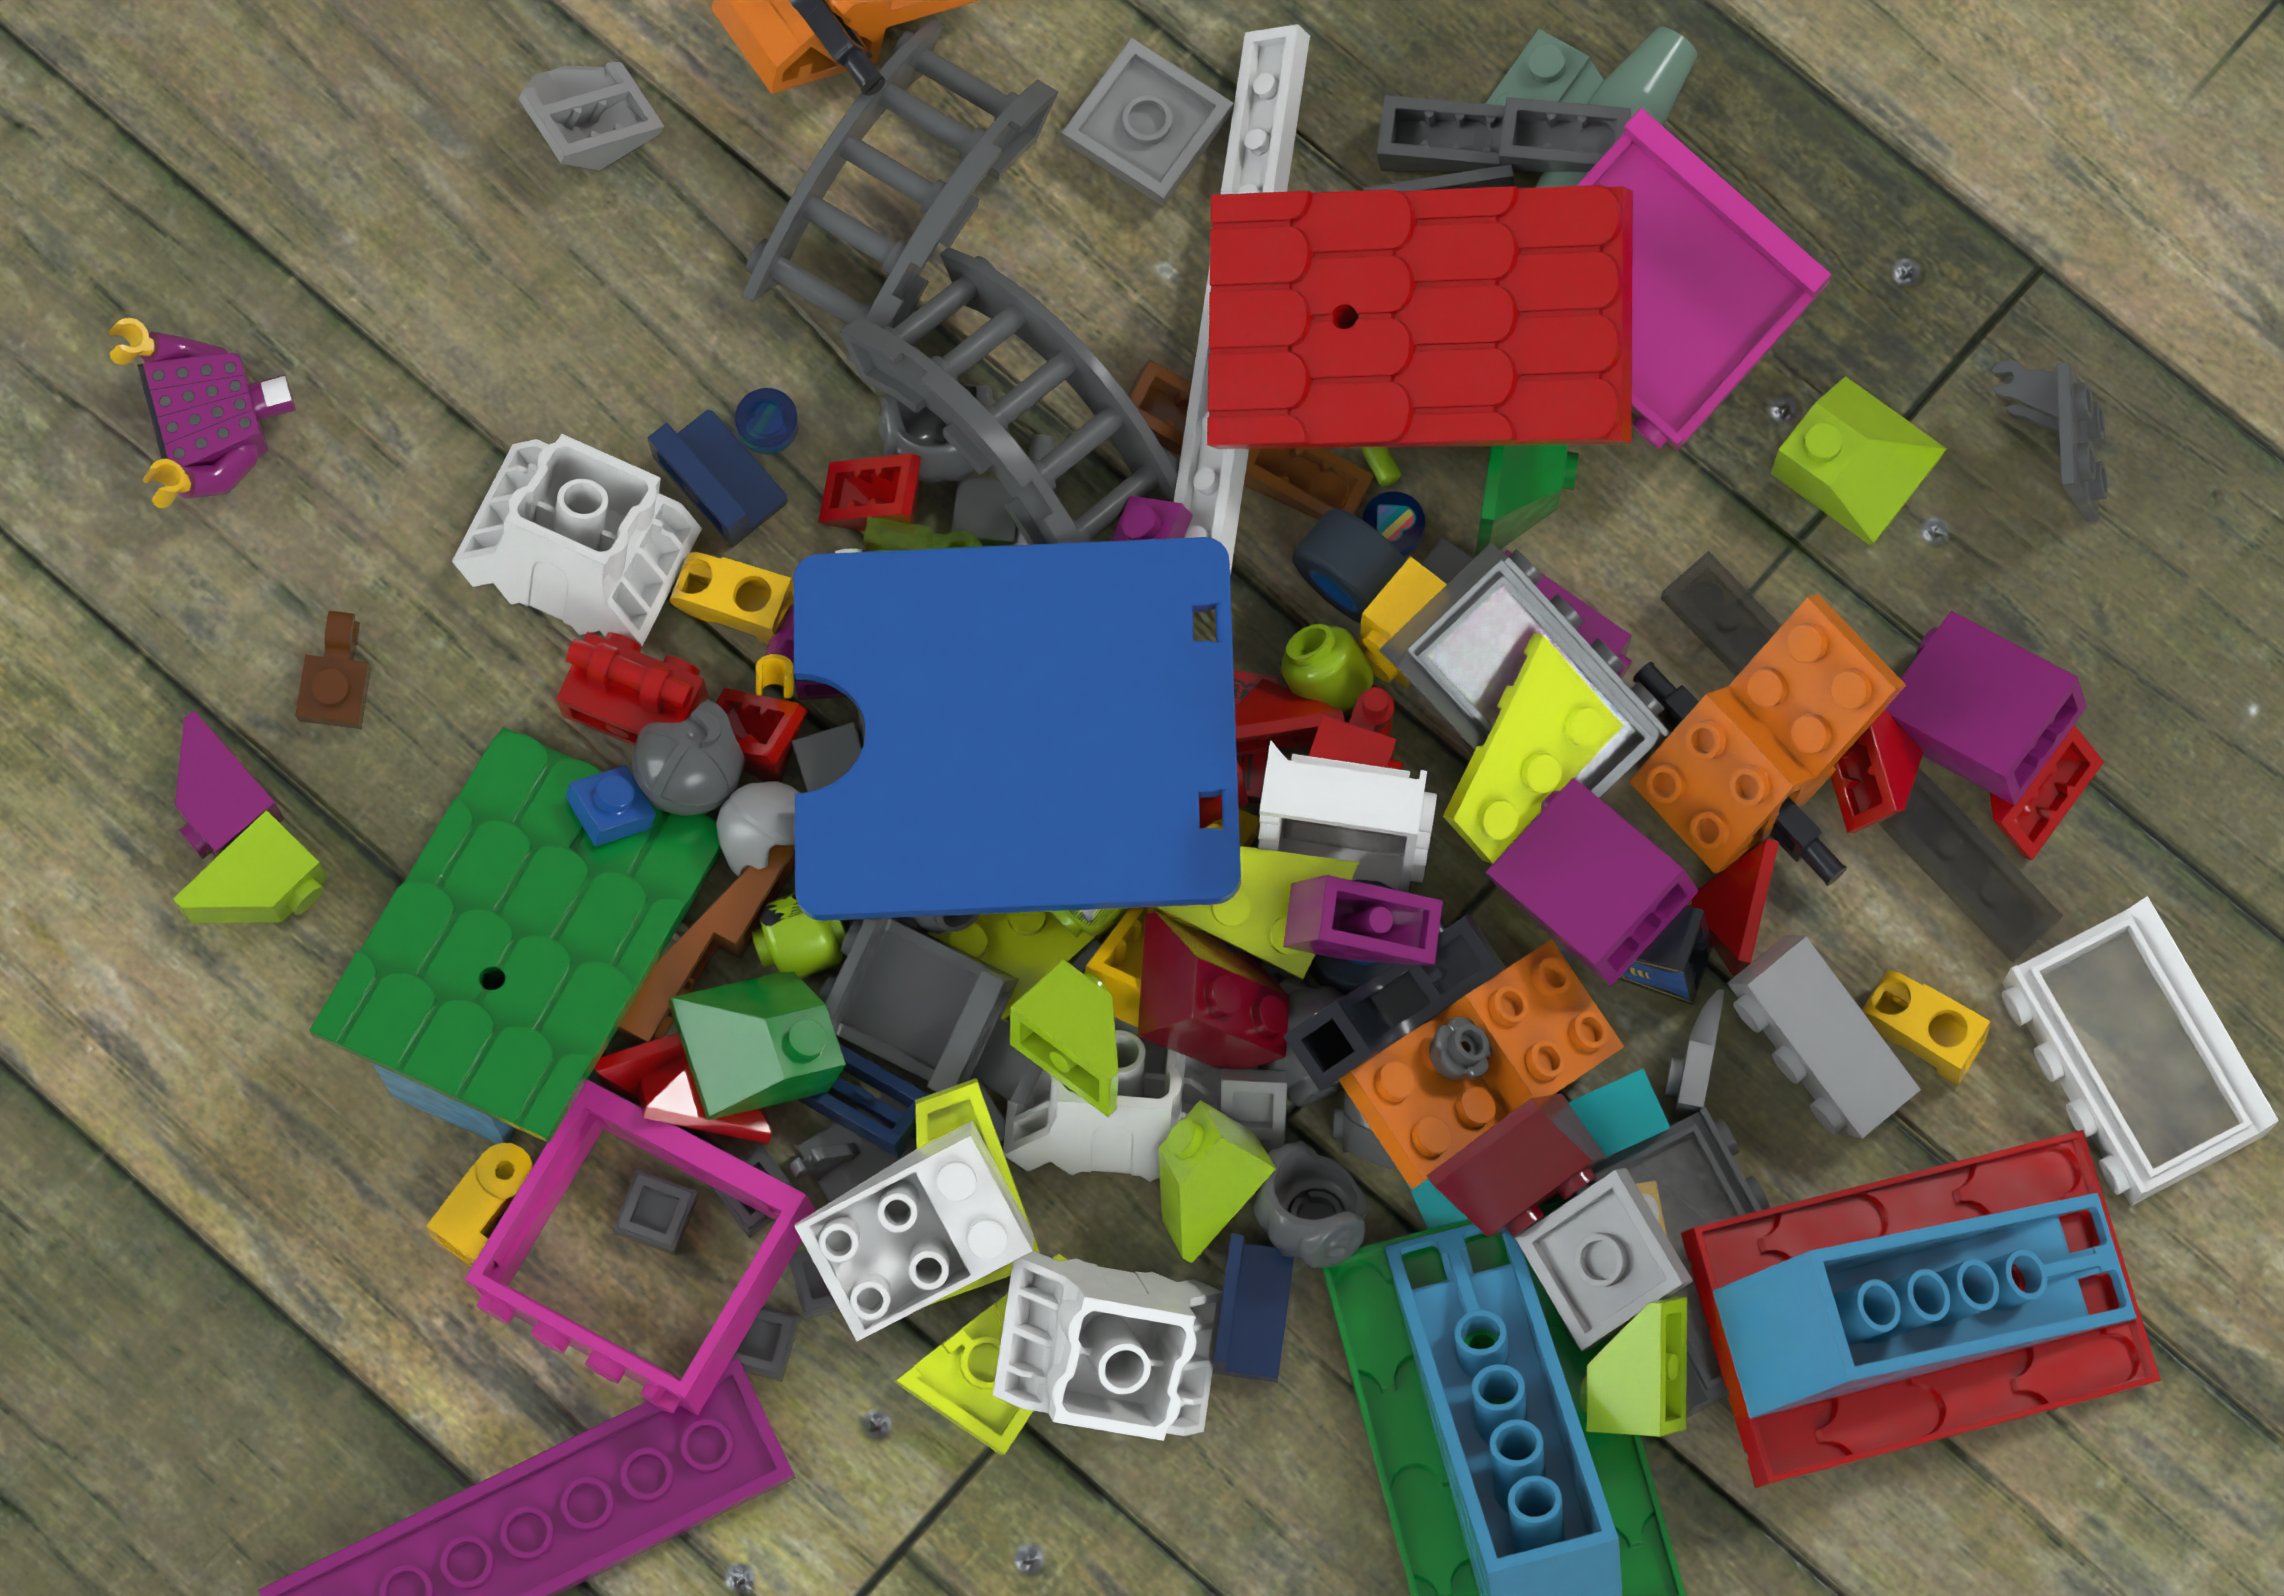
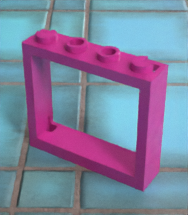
M587 1080L552 1140L546 1144L464 1280L480 1297L476 1306L489 1316L508 1325L515 1316L533 1326L534 1328L530 1335L546 1347L564 1354L568 1346L589 1356L585 1365L603 1378L619 1384L624 1375L644 1387L640 1395L655 1406L674 1414L678 1406H681L699 1415L802 1240L795 1229V1224L814 1213L816 1209L805 1193L673 1124L643 1118L642 1110L639 1106ZM603 1130L776 1220L682 1379L508 1286Z

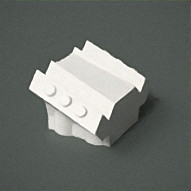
M561 434L558 440L552 444H547L538 439L512 444L452 562L472 587L494 583L510 604L521 603L525 606L529 605L563 620V623L572 626L578 635L586 634L587 631H600L606 637L608 632H613L635 641L642 647L682 569L687 553H690L702 528L682 503L659 494L660 477Z
M1114 1017L1118 1060L1117 1110L1109 1117L1105 1116L1043 1069L1026 1106L1009 1100L1007 1102L1003 1152L1006 1158L1028 1172L1052 1162L1071 1176L1079 1172L1101 1171L1141 1176L1151 1182L1160 1177L1158 1147L1168 1137L1173 1126L1184 1119L1200 1100L1220 1111L1222 1070L1137 1036L1138 1027Z
M1032 1251L1013 1261L993 1396L1022 1409L1049 1413L1053 1422L1162 1441H1164L1166 1433L1187 1436L1204 1432L1223 1291L1195 1279L1175 1282L1152 1271L1146 1273L1135 1271L1133 1273L1099 1267L1097 1264L1087 1263L1077 1258L1057 1261Z

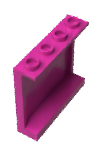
M1641 107L1624 125L1623 135L1577 186H1624L1633 191L1632 413L1637 418L1632 423V427L1656 449L1660 450L1667 443L1678 452L1829 285L1832 274Z

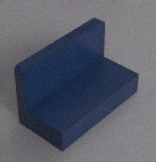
M712 410L704 411L678 433L666 422L647 437L653 459L732 548L788 502L787 495Z
M1231 1233L1213 1374L1278 1383L1294 1257L1282 1256L1279 1249L1275 1247L1244 1243V1234Z

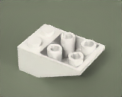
M973 1121L914 1150L795 1224V1229L856 1341L1033 1251L1034 1234Z

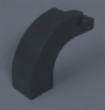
M1468 914L1438 934L1435 965L1424 966L1395 963L1357 989L1333 1001L1283 1037L1319 1091H1321L1441 1013L1460 998L1506 969V967L1471 915Z

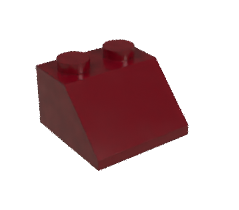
M1155 911L1146 914L1137 1036L1219 1070H1222V1068L1249 1069L1285 1058L1287 1042L1283 1036L1288 1033L1290 996L1250 954L1214 936Z
M1562 1094L1531 1098L1426 1176L1433 1186L1487 1237L1502 1234L1508 1230L1512 1238H1516L1545 1217L1540 1206L1556 1194L1560 1193L1564 1200H1568L1592 1184L1597 1179L1592 1168L1607 1157Z

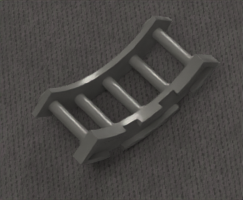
M933 18L915 34L907 30L897 41L890 59L879 70V73L885 78L884 87L871 96H865L861 92L833 130L804 175L769 240L762 239L752 251L746 264V271L752 275L742 296L754 302L780 283L846 324H850L858 317L881 328L889 326L894 329L912 315L929 281L919 275L937 245L941 243L947 248L951 247L969 218L977 209L979 199L972 195L987 175L999 180L1012 164L1037 142L1058 91L1040 80H1036L1020 95L1014 92L1006 95L933 52L944 26L943 23ZM925 75L994 116V122L986 131L980 127L971 130L905 90L918 78ZM886 109L960 152L959 159L962 162L947 183L942 180L933 183L862 141ZM846 161L922 205L921 212L925 215L908 242L900 239L895 243L823 200V197ZM810 221L883 264L882 271L888 274V277L874 303L868 301L863 305L790 261ZM849 354V356H848L847 359H848L849 361L853 362V361H852V358H851V356H850V354Z
M948 247L940 253V256L952 283L894 329L889 326L881 328L857 317L839 331L863 383L895 397L915 413L926 406L947 424L943 429V437L970 463L979 475L988 469L993 472L1013 498L1004 507L1021 531L1028 545L1091 542L1096 535L1122 515L1129 496H1149L1157 500L1174 502L1179 463L1170 451L1161 446L1125 391L1088 347L1057 316L1014 281L998 272L985 258L981 256L974 258ZM963 306L974 309L991 318V320L942 358L933 356L930 359L913 347L914 344ZM1013 334L1026 342L1047 361L993 405L987 403L982 405L958 382L959 376ZM1066 380L1095 416L1041 460L1029 459L1008 433V425ZM1110 437L1132 475L1080 517L1073 520L1053 491L1056 488L1055 480Z

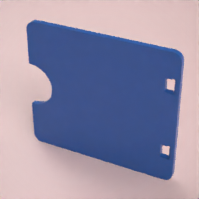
M1209 537L830 553L811 555L798 564L793 578L795 679L817 681L838 689L854 702L865 722L864 745L853 766L830 785L814 791L795 794V895L801 911L806 916L814 920L826 921L1221 904L1235 896L1241 884L1231 582L1229 554L1222 543ZM1215 609L1216 642L1194 641L1193 612ZM1222 795L1223 829L1200 828L1199 798Z

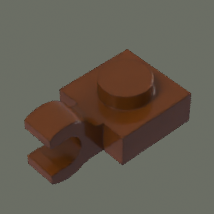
M329 611L325 628L324 657L305 654L295 714L298 721L362 729L371 667L368 662L354 660L360 623L354 621L355 614Z

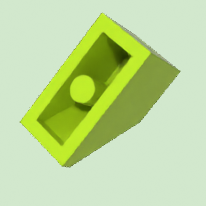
M266 810L173 898V901L191 923H281L292 912L295 915H300L312 907L322 895L324 888L321 885L328 877L320 862Z
M1063 959L1011 1006L1010 1045L1105 1116L1109 1117L1117 1110L1118 1060L1113 997L1096 976L1090 973H1081Z
M1201 1100L1184 1119L1173 1126L1168 1137L1158 1147L1162 1222L1182 1258L1193 1263L1276 1170L1255 1132Z
M1675 1296L1649 1302L1587 1365V1375L1584 1377L1580 1389L1581 1408L1587 1414V1432L1661 1437L1686 1430L1687 1297Z

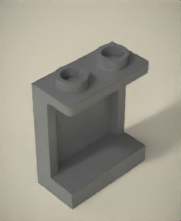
M898 918L856 919L847 932L842 944L841 952L847 955V958L838 977H829L818 994V997L826 1004L836 1035L929 1081L927 1087L936 1092L972 1080L973 1076L971 1075L998 1018L1002 1017L1019 979Z

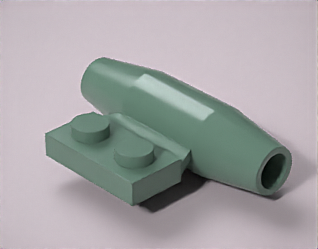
M1657 27L1604 80L1591 61L1590 56L1538 29L1485 104L1505 106L1506 97L1624 107L1631 108V118L1642 107L1663 126L1697 58V51L1679 33L1666 27ZM1542 172L1535 188L1577 186L1588 172Z

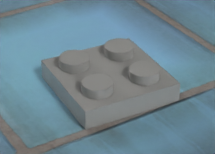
M1131 38L1063 129L1061 138L1064 144L1164 207L1233 113V102Z
M1626 1168L1612 1171L1515 1238L1581 1351L1594 1348L1624 1328L1649 1302L1669 1298L1693 1282Z

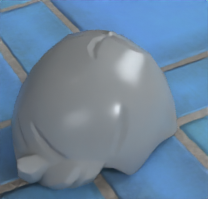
M777 781L750 783L734 791L729 799L723 803L719 810L716 824L719 844L730 869L738 877L746 870L748 865L758 870L767 867L769 851L774 845L795 844V794L800 792L793 787Z

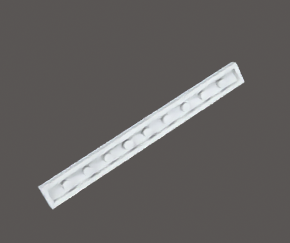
M1298 24L1245 32L1221 194L1287 192L1310 35ZM1209 266L1174 502L1182 503L1193 515L1184 538L1209 537L1222 543L1229 554L1231 574L1249 449H1216L1207 446V417H1209L1208 354H1210L1209 292H1211Z

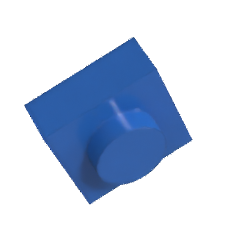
M626 765L570 782L565 797L594 846L648 830L652 827L656 815Z

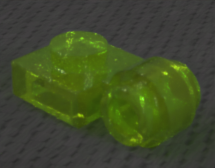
M868 517L864 535V546L867 552L983 547L978 538L965 531L936 534L931 533V527Z

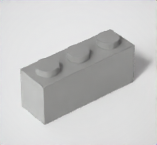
M1783 936L1727 983L1738 997V1000L1733 1003L1738 1015L1756 1033L1763 1030L1777 1049L1772 1053L1775 1064L1790 1081L1798 1084L1800 1081L1815 1100L1810 1104L1811 1111L1822 1126L1833 1135L1839 1132L1844 1136L1863 1139L1921 1090L1806 936Z

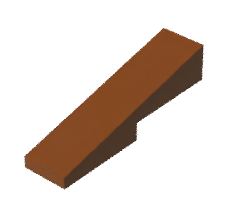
M1149 360L1139 371L1127 395L1141 413L1161 446L1181 456L1192 382ZM1327 448L1249 449L1244 486L1320 520L1328 510L1341 509L1354 515L1374 474Z
M795 844L774 845L771 847L767 867L758 870L749 866L658 960L614 1035L634 1046L665 1037L674 1023L668 1004L670 997L692 993L718 947L739 959L742 958L753 940L752 932L758 930L761 926L760 916L764 905L777 899L795 869Z

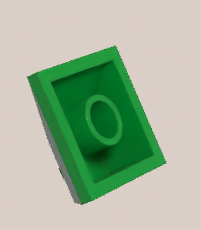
M1568 445L1490 446L1475 557L1490 543L1501 550L1556 511L1561 490H1574L1579 453L1567 451Z
M794 971L778 972L670 997L668 1001L707 1121L829 1092L846 1065L826 1004Z

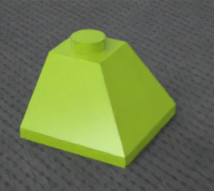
M1845 376L1815 402L1778 449L1771 475L1872 547L1939 462L1947 448Z

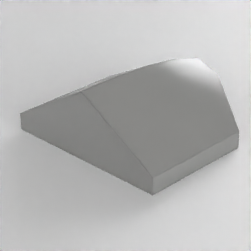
M609 62L605 67L563 66L535 74L518 98L560 163L600 171L661 134L665 127L622 62Z

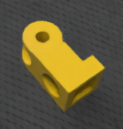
M699 552L687 553L670 597V603L692 617L707 622L719 623L754 635L759 642L768 645L771 637L775 635L790 605L794 604V586L791 577L725 557L720 559Z
M1892 970L1884 972L1861 1009L1882 1038L1900 1045L1937 1068L1936 1073L1956 1086L1960 1085L1987 1041L1991 1022L1925 983L1922 985Z
M499 1143L489 1147L482 1153L426 1225L431 1238L472 1267L533 1167L530 1156L526 1151L513 1143Z

